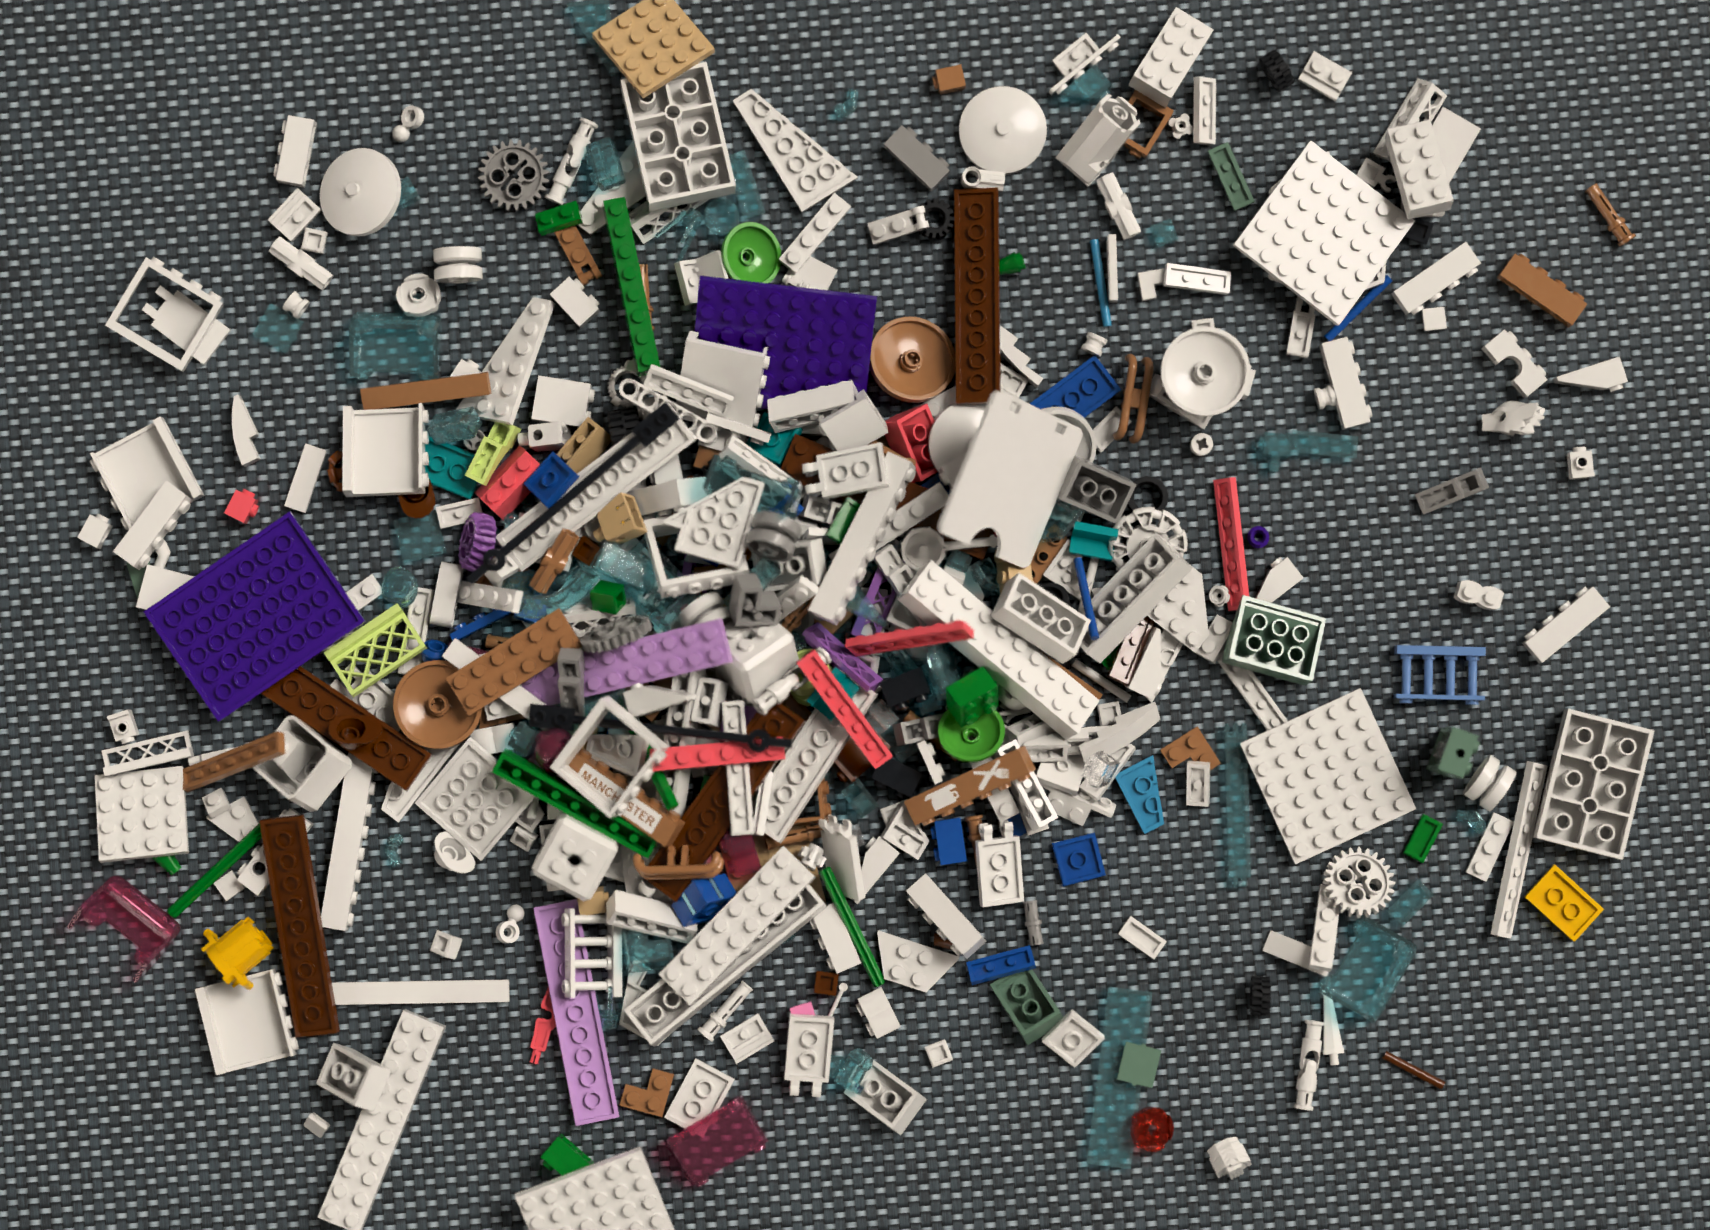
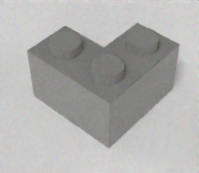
M756 573L734 575L728 610L734 625H778L781 605L775 592H763V587Z

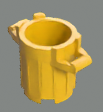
M250 917L240 920L219 939L215 932L206 929L203 935L208 939L209 943L201 948L203 952L206 951L210 960L224 975L222 979L228 985L233 983L232 987L235 988L240 984L247 990L253 988V983L245 974L274 949L271 946L272 942L264 931H259L255 926L253 927L252 924L255 922Z

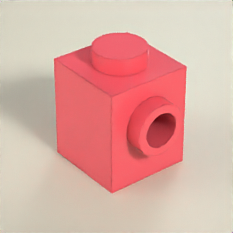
M244 488L242 492L235 490L224 513L247 524L250 517L254 518L259 509L257 505L258 500L254 499V493Z

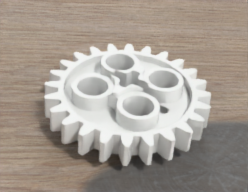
M1360 847L1357 848L1355 853L1352 848H1349L1347 854L1342 850L1339 853V857L1335 855L1332 858L1333 862L1328 863L1327 868L1329 870H1325L1323 874L1328 878H1325L1322 883L1329 886L1324 889V892L1331 893L1327 900L1334 899L1336 902L1333 907L1335 908L1340 905L1341 914L1348 910L1349 917L1355 912L1358 919H1360L1362 913L1365 914L1366 918H1369L1371 911L1374 915H1377L1379 909L1384 910L1386 907L1385 903L1388 904L1391 901L1389 896H1392L1394 893L1391 887L1395 885V882L1390 881V879L1394 876V873H1387L1391 866H1383L1382 863L1385 858L1376 859L1377 852L1371 856L1369 855L1370 851L1368 848L1365 853H1362ZM1358 865L1365 866L1367 872L1360 871ZM1343 874L1347 876L1349 881H1342L1339 875ZM1369 884H1375L1378 887V891L1372 890ZM1351 893L1357 894L1360 900H1354L1351 897Z

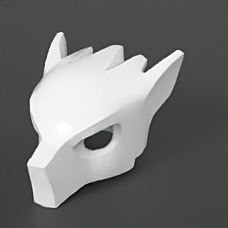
M1504 402L1493 413L1482 414V431L1497 432L1510 436L1515 434H1534V426H1540V420L1544 419L1545 408L1540 407L1538 403Z

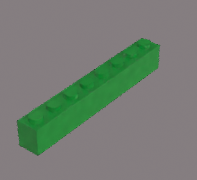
M625 197L604 200L602 207L637 375L639 377L648 374L651 364L660 367L626 199Z
M507 748L502 752L492 770V773L647 859L657 844L656 840L623 817L618 815L609 818L568 782Z

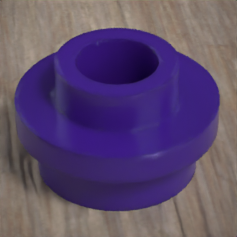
M1255 526L1249 530L1247 540L1252 547L1262 548L1269 542V533L1264 527ZM1256 533L1262 535L1261 541H1256L1254 539V535Z

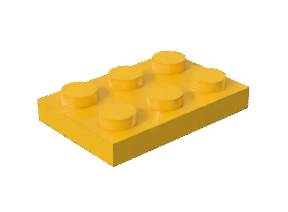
M1555 864L1550 867L1524 896L1573 942L1580 937L1604 910Z

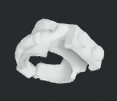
M634 358L627 360L623 367L620 366L610 375L611 378H609V386L607 387L609 389L608 393L612 397L611 403L617 408L619 406L626 408L637 406L628 400H621L616 396L617 393L615 391V383L621 375L626 373L637 375ZM647 375L639 376L642 385L644 384Z

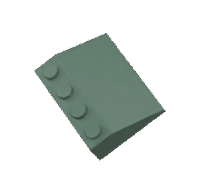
M1242 595L1226 641L1222 663L1305 686L1313 682L1326 618Z

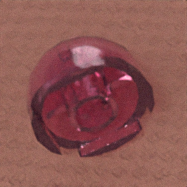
M560 728L540 732L535 739L536 743L534 746V757L537 763L548 773L554 772L550 766L573 736Z

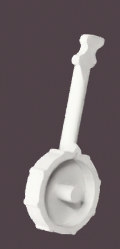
M930 526L912 528L906 534L903 541H901V553L903 562L907 563L909 567L917 572L921 566L930 560L939 565L945 557V551L985 546L995 548L998 545L997 537L992 534L990 537L972 539L969 545L960 541L944 542V538Z

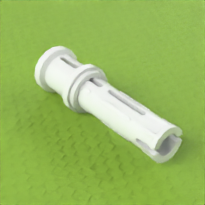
M742 980L740 985L716 1013L711 1012L710 1018L702 1027H698L697 1030L713 1042V1037L722 1027H726V1020L753 989Z

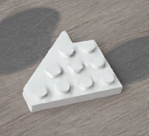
M742 477L664 519V525L681 529L675 551L740 569L746 549L745 541L749 531L752 530L751 524L754 515L757 513L765 483Z

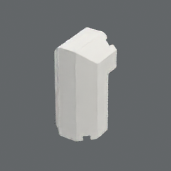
M1107 94L1055 157L1088 187L1110 164L1120 148L1141 124L1139 119L1136 120V115L1138 114L1136 108L1123 97L1112 99V95Z

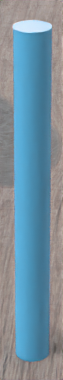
M1099 239L1090 240L1102 323L1103 327H1110L1112 323Z

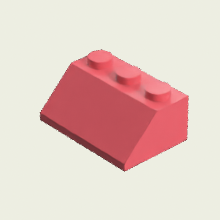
M928 404L917 406L885 420L888 428V433L885 434L890 449L905 458H913L916 461V474L912 483L921 482L937 473L928 452V437L934 422Z
M518 446L494 471L487 486L481 485L474 493L504 521L531 493L524 485V482L541 464L522 446Z

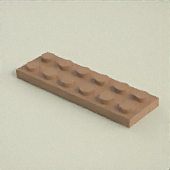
M558 608L451 674L446 680L467 714L471 716L555 664L561 648L579 649L582 647V644L562 610Z

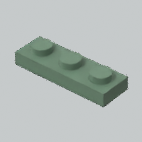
M1226 142L1208 150L1207 153L1233 211L1235 212L1253 204L1255 201L1229 143Z

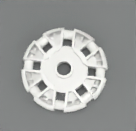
M1155 507L1137 508L1133 510V513L1122 516L1113 527L1118 529L1117 540L1108 542V550L1113 557L1111 562L1115 563L1116 570L1119 571L1127 563L1123 561L1122 557L1128 555L1131 559L1155 533H1158L1167 540L1183 557L1184 552H1187L1188 543L1186 532L1179 525L1180 521L1170 512L1163 509L1162 511L1155 510ZM1153 518L1159 519L1158 526L1151 524ZM1138 520L1141 525H1137L1133 529L1131 523ZM1172 529L1174 535L1168 538L1166 532ZM1121 536L1127 537L1126 544L1120 543Z

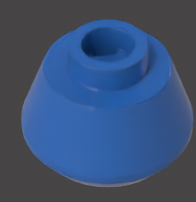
M438 640L424 642L427 649L421 652L423 662L433 660L446 661L442 657L448 648L445 643Z

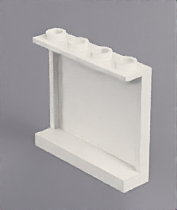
M690 331L686 339L681 376L733 396L734 399L726 418L751 427H758L760 414L757 413V408H761L764 395L760 394L761 388H765L767 376L763 375L764 369L768 370L770 356H767L768 347H764L763 353L700 340L698 339V332ZM676 400L677 405L706 420L707 411ZM687 416L683 418V420L694 422L692 417Z
M419 403V408L353 410L352 406H343L342 491L346 497L425 494V487L429 486L428 473H425V465H429L428 452H425V444H429L428 431H425V423H429L428 410H425L422 403Z
M161 416L152 420L153 423L112 445L96 453H90L92 457L90 463L95 472H100L102 476L100 482L105 491H110L113 497L110 501L116 511L120 510L123 516L120 520L126 530L132 527L166 481L192 499L191 503L204 496L165 419Z
M276 969L248 975L247 978L253 983L251 990L245 989L240 984L233 988V983L228 985L225 981L195 989L216 1075L297 1054L296 1050H299L296 1037H292L291 1033L293 1021L291 1016H287L285 1007H288L286 995L281 993L282 977L280 972L276 973Z

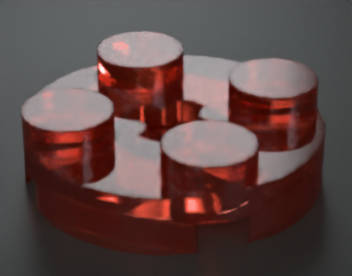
M1152 1106L1135 1112L1132 1116L1130 1128L1133 1143L1135 1146L1149 1152H1157L1166 1147L1165 1144L1168 1140H1171L1174 1133L1172 1118L1161 1108ZM1151 1124L1156 1126V1130L1152 1132V1135L1148 1132Z

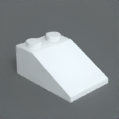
M870 1057L843 1092L900 1135H902L927 1100Z

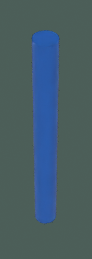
M1386 275L1384 284L1376 286L1348 312L1340 325H1335L1324 338L1328 342L1332 341L1392 282V279Z
M1077 557L1073 561L1085 616L1091 620L1088 626L1090 639L1097 640L1099 639L1084 565L1082 558Z

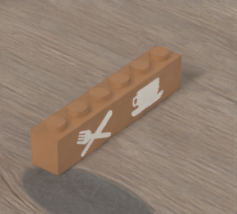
M1024 745L904 801L914 825L922 823L923 826H926L936 821L934 817L939 814L942 817L954 813L953 808L959 805L963 809L973 804L972 799L979 797L980 800L993 795L991 791L996 788L1002 791L1012 786L1010 782L1018 779L1019 782L1030 778V773L1036 769Z

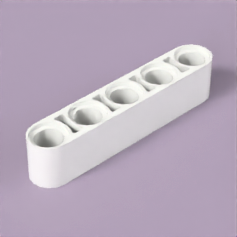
M625 379L620 383L619 392L626 400L649 413L654 412L666 401L668 404L670 403L681 419L687 416L693 418L694 424L689 430L698 441L710 444L716 440L717 430L715 426L633 379ZM634 384L636 387L635 393L626 395L624 393L625 385ZM649 394L655 397L654 404L652 406H645L643 398ZM706 427L711 428L713 436L710 439H703L701 437L702 429Z

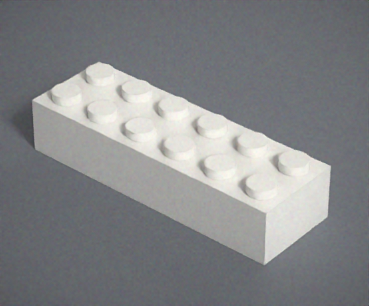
M1155 533L1091 599L1099 639L1091 640L1087 628L1080 647L1087 655L1099 663L1122 642L1192 569L1176 549L1158 533ZM1083 607L1079 611V613L1085 616V611Z

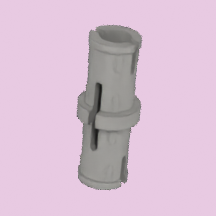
M1037 900L1023 902L1026 916L1024 924L1028 929L1030 946L1044 944L1040 925L1042 924V919H1039Z

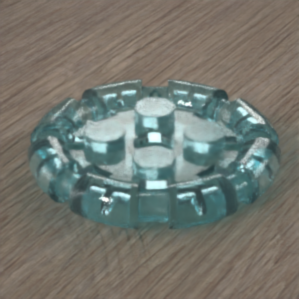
M949 642L924 646L928 649L926 656L931 672L936 674L935 681L941 691L946 694V687L962 679L961 669L957 665L959 660L955 647Z

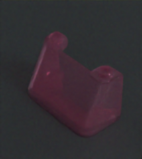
M740 1094L728 1102L727 1105L724 1104L714 1112L680 1130L679 1133H674L667 1137L664 1143L691 1186L696 1184L697 1187H700L709 1181L707 1177L751 1151L757 1153L766 1148L765 1143L768 1141V1138L744 1097Z

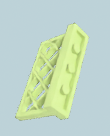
M396 603L323 653L354 698L427 649L405 612ZM404 621L407 625L405 634L395 633L396 625ZM381 635L389 636L386 646L376 645L377 639ZM393 637L403 638L401 649L391 647ZM408 639L417 640L419 646L413 650L405 649ZM364 647L370 648L368 659L359 658V650ZM375 649L385 650L382 661L372 659ZM389 651L400 653L398 660L394 663L387 662ZM344 660H352L349 671L341 670L338 664ZM356 661L366 663L364 673L354 672ZM371 664L381 665L380 672L376 675L369 674ZM352 677H363L361 685L353 689L350 685Z

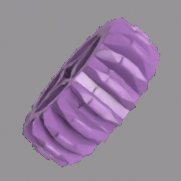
M474 512L466 520L458 548L459 563L462 568L474 572L483 564L484 554L494 548L497 527L493 516Z

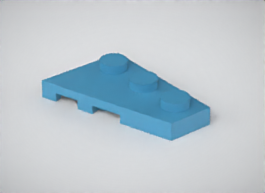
M1152 755L1119 772L1115 777L1144 834L1164 824L1154 757Z

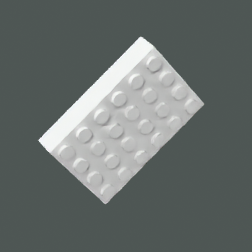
M707 62L696 64L644 99L627 78L620 80L621 92L649 212L736 193L735 179Z
M1564 709L1532 838L1623 860L1655 730L1572 709Z

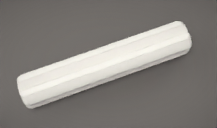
M770 771L757 790L753 816V835L763 836L765 831L773 780L772 771Z

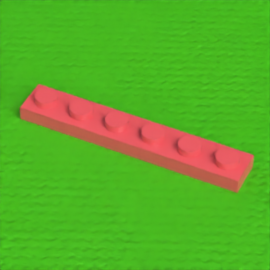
M1236 477L1213 480L1225 586L1229 590L1228 594H1230V600L1227 603L1228 611H1236L1242 595L1249 596Z
M955 620L951 623H935L932 626L926 627L916 626L913 629H896L893 632L887 633L877 632L874 635L868 636L858 635L855 638L846 639L845 647L854 656H863L973 639L974 630L965 621Z
M815 649L796 662L872 766L877 769L893 757Z
M755 739V743L760 745L762 739ZM738 742L669 747L665 752L667 754L666 758L659 765L656 764L652 770L655 772L785 760V750L783 747L769 746L762 752H756L747 743ZM649 749L650 757L656 749Z

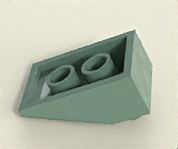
M1032 969L1001 977L990 984V987L1027 1046L1047 1034L1063 1018L1060 1010Z

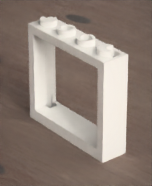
M154 256L151 260L146 257L105 326L184 372L223 308L224 303L220 302L222 297L210 291L207 294L202 291L203 286L191 279L190 282L182 279L184 274L174 268L171 271L163 267L165 263ZM149 267L213 305L181 360L117 322Z
M672 515L643 520L648 531L644 536L661 598L671 596L674 598L682 594H695L702 590L719 589L723 586L733 585L735 574H749L744 554L740 569L730 567L666 580L655 538L680 533L681 529L663 524L664 519Z
M607 696L602 697L550 768L604 814L612 818L624 814L628 808L626 804L641 791L640 785L643 781L646 782L651 778L654 773L652 769L666 758L667 754L665 752L669 746L611 697ZM609 710L656 749L615 805L568 766Z

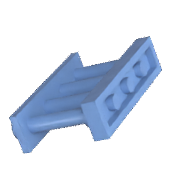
M1394 646V655H1400V659H1402V694H1394V699H1399V703H1413V699L1466 700V705H1479V701L1485 700V696H1477V661H1480V657L1486 656V647ZM1413 655H1422L1424 660V694H1411V659H1413ZM1435 656H1444V660H1446V695H1433V660H1435ZM1458 656H1466V660H1468V695H1455V660H1458Z

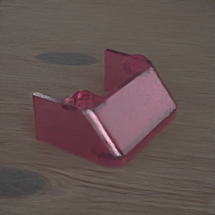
M120 876L110 877L78 908L67 926L71 930L81 919L90 925L99 926L106 920L139 948L135 952L134 958L141 968L132 980L135 983L157 962L180 932V925L176 920Z

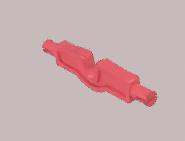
M547 988L542 1000L541 1008L550 1011L552 1017L550 1019H536L534 1035L530 1045L533 1052L529 1061L531 1063L534 1062V1064H539L541 1052L546 1051L551 1031L556 1027L549 988Z

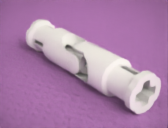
M582 117L580 118L581 123L576 134H573L569 142L567 153L562 158L552 181L554 183L550 192L545 195L546 199L559 205H563L564 202L562 200L566 191L571 188L581 165V160L591 144L592 134L599 126ZM565 165L573 167L569 174L565 171Z
M818 647L816 652L825 664H830L832 660L829 654L823 648ZM798 664L790 669L781 680L769 686L762 696L752 700L754 708L761 715L765 716L768 714V710L775 704L783 702L791 690H797L809 681ZM799 672L803 676V681L799 682L798 676L792 673Z
M1305 1019L1307 1025L1305 1037L1302 1038L1299 1063L1301 1070L1296 1083L1298 1093L1296 1104H1294L1293 1108L1313 1111L1312 1098L1313 1092H1316V1071L1319 1067L1322 1041L1320 1040L1321 1030L1325 1022ZM1309 1051L1314 1052L1315 1061L1305 1059Z

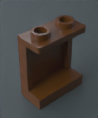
M874 729V731L877 733V735L880 737V739L883 741V743L889 750L891 746ZM852 737L849 738L832 764L837 771V777L844 784L847 782L849 785L872 765Z

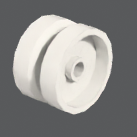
M453 246L433 250L434 262L444 265L434 269L435 282L462 284L483 280L482 268L477 265H470L482 261L481 248Z
M711 591L690 603L680 613L678 621L683 627L722 618L725 625L732 618L728 611L729 608L722 607L724 601L718 592Z
M1491 754L1477 768L1463 792V795L1471 800H1476L1481 796L1480 806L1489 812L1504 797L1516 776V771L1509 766H1504L1498 771L1500 760Z

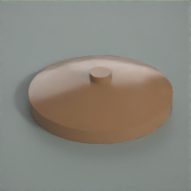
M901 317L885 324L873 338L869 367L873 378L887 394L901 401L919 403L937 397L947 388L955 373L956 354L950 339L937 325L919 317Z
M433 660L413 667L403 676L395 690L393 710L398 726L411 741L425 748L446 749L460 744L474 732L481 718L482 709L471 716L467 714L446 680L448 676L459 670L449 661Z

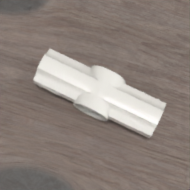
M1114 173L1106 174L1097 179L1096 183L1105 200V207L1111 219L1115 221L1123 239L1126 240L1141 233L1140 227L1132 213L1133 209L1127 195L1122 192Z
M280 236L269 249V252L287 264L290 270L301 278H306L322 291L333 278V275L317 264L316 260L301 249L298 250Z

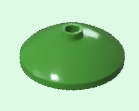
M745 222L733 227L725 236L721 250L724 268L730 278L734 280L770 283L778 274L781 266L779 258L782 255L777 238L767 227L759 223Z
M947 710L940 719L938 737L943 749L950 756L965 762H978L991 757L999 750L1004 741L1005 726L1001 715L995 710L990 714L982 715L972 725H965L961 728L949 710ZM974 736L975 739L969 740L968 737Z

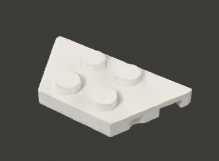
M878 930L877 932L884 979L913 989L927 992L959 959L956 955L883 931Z

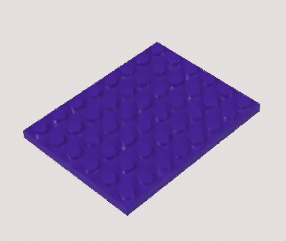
M700 276L695 332H698V339L760 353H763L764 347H768L767 356H770L768 370L764 369L763 375L767 376L765 388H761L760 394L764 395L761 409H768L767 399L793 394L798 391L811 390L819 386L837 384L841 381L852 380L858 392L863 389L867 392L877 296Z
M291 511L144 611V614L218 722L366 622Z

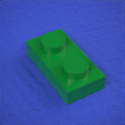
M577 201L535 214L541 236L583 223Z

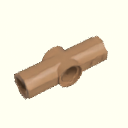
M562 528L553 545L546 550L538 570L529 583L534 590L546 594L557 574L560 575L569 559V554L579 540V537L573 531Z

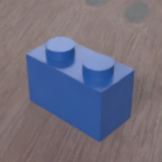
M961 818L934 821V826H930L932 839L937 840L938 848H933L935 861H940V865L967 862Z

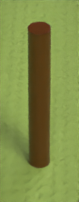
M1385 1051L1382 1059L1439 1089H1442L1445 1081L1388 1051Z

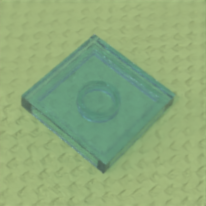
M433 510L423 518L405 517L393 521L404 564L447 553L436 510Z

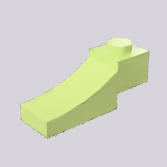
M495 422L488 437L484 436L465 476L487 486L502 458L510 448H513L518 438V433L522 429L515 425Z

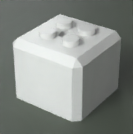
M733 620L724 625L733 662L714 666V670L718 677L725 683H728L748 703H752L754 698L758 699L762 696L769 686L781 680L790 669L797 665L796 662L799 658L793 635L781 624L735 626Z
M294 715L288 716L275 732L283 733L289 730L304 734L319 747V750L294 781L281 771L272 760L252 768L287 799L309 812L317 811L351 769L352 760L325 736Z
M560 811L535 857L532 870L535 876L582 901H586L593 897L615 857L620 843ZM576 854L581 858V862L578 865H572L568 857Z

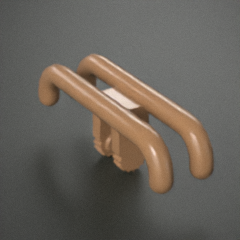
M1127 354L1125 360L1128 362L1125 389L1123 390L1124 397L1121 403V416L1118 430L1113 434V438L1118 441L1125 436L1130 409H1138L1135 431L1129 438V441L1135 444L1140 441L1144 432L1154 366L1151 358L1144 357L1142 359V364L1145 365L1142 389H1135L1137 359L1135 355Z
M670 845L668 848V866H645V861L640 854L633 855V865L640 876L649 880L709 879L717 876L722 871L724 859L716 851L712 854L710 863L705 865H689V846L683 845L681 849V863L676 865V849L674 845Z

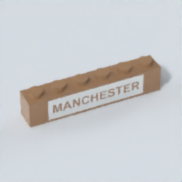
M581 748L568 766L615 805L630 785L627 782V778L619 773L614 774L609 770L610 767L602 761L597 762L591 758L592 754ZM640 788L639 794L634 799H630L626 804L628 808L621 817L664 847L672 845L685 822L680 819L681 816L673 810L668 811L662 807L663 803L656 798H649L645 795V791Z

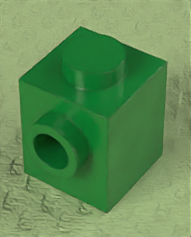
M600 580L590 591L593 610L616 615L627 603L624 584Z

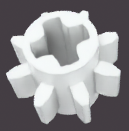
M810 843L808 847L802 846L797 855L801 857L800 862L812 871L816 867H823L827 859L823 856L824 850L813 843Z

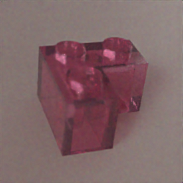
M731 833L724 834L725 839L721 840L724 853L728 852L731 858L730 861H727L730 874L735 873V877L758 872L761 869L753 835L732 836Z

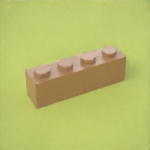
M1522 254L1512 255L1497 278L1568 328L1571 327L1587 305L1583 301L1585 298L1575 291L1573 293L1568 291L1562 281L1558 279L1553 280L1548 277V272L1543 268L1532 266L1526 256Z

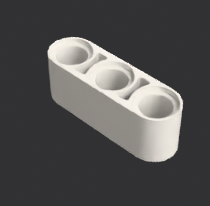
M441 562L430 616L431 625L447 628L453 627L458 593L464 571L461 565Z

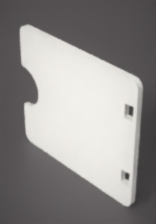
M1001 391L993 392L939 520L938 531L969 545L972 538L980 530L992 528L996 533L998 541L995 557L1022 568L1028 567L1081 442L1082 430ZM1011 403L1018 405L1015 413L1009 410ZM1057 424L1063 426L1060 433L1055 432Z

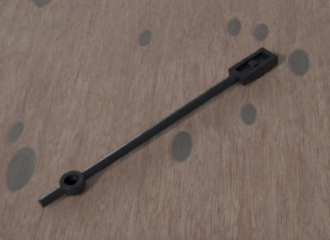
M665 401L631 430L635 436L505 546L501 549L492 548L484 554L483 564L466 577L467 580L473 584L487 571H498L503 568L506 563V556L636 446L642 443L646 448L677 422L680 417ZM492 556L497 557V564L491 563L490 558Z
M532 703L530 704L528 726L573 731L574 724L581 725L587 717L575 715L576 708ZM603 718L597 726L633 731L622 720ZM642 723L652 733L747 743L756 752H762L769 746L793 747V739L770 737V734L764 729H756L748 735ZM756 737H760L762 739V743L760 745L755 743Z

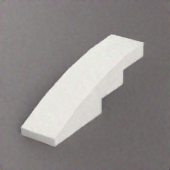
M1000 326L1001 355L1020 375L1029 379V382L1037 388L1043 378L1026 366L1031 358L1014 347L1018 338Z
M887 544L875 554L873 559L900 597L914 577V574L907 563L902 561L893 545ZM909 610L922 627L929 626Z
M1152 702L1115 717L1114 725L1096 731L1098 738L1078 745L1085 766L1127 746L1161 720L1156 703Z
M1109 725L1081 728L1078 734L1067 740L1058 733H1053L1025 742L1023 746L1025 745L1032 762L1067 761V755H1081L1078 745L1098 738L1096 731L1109 727Z

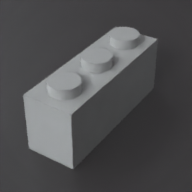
M901 125L884 143V148L932 192L950 173L948 169L949 164L942 157L937 159L932 154L934 150L926 142L921 143L916 139L918 135L909 126L905 128Z

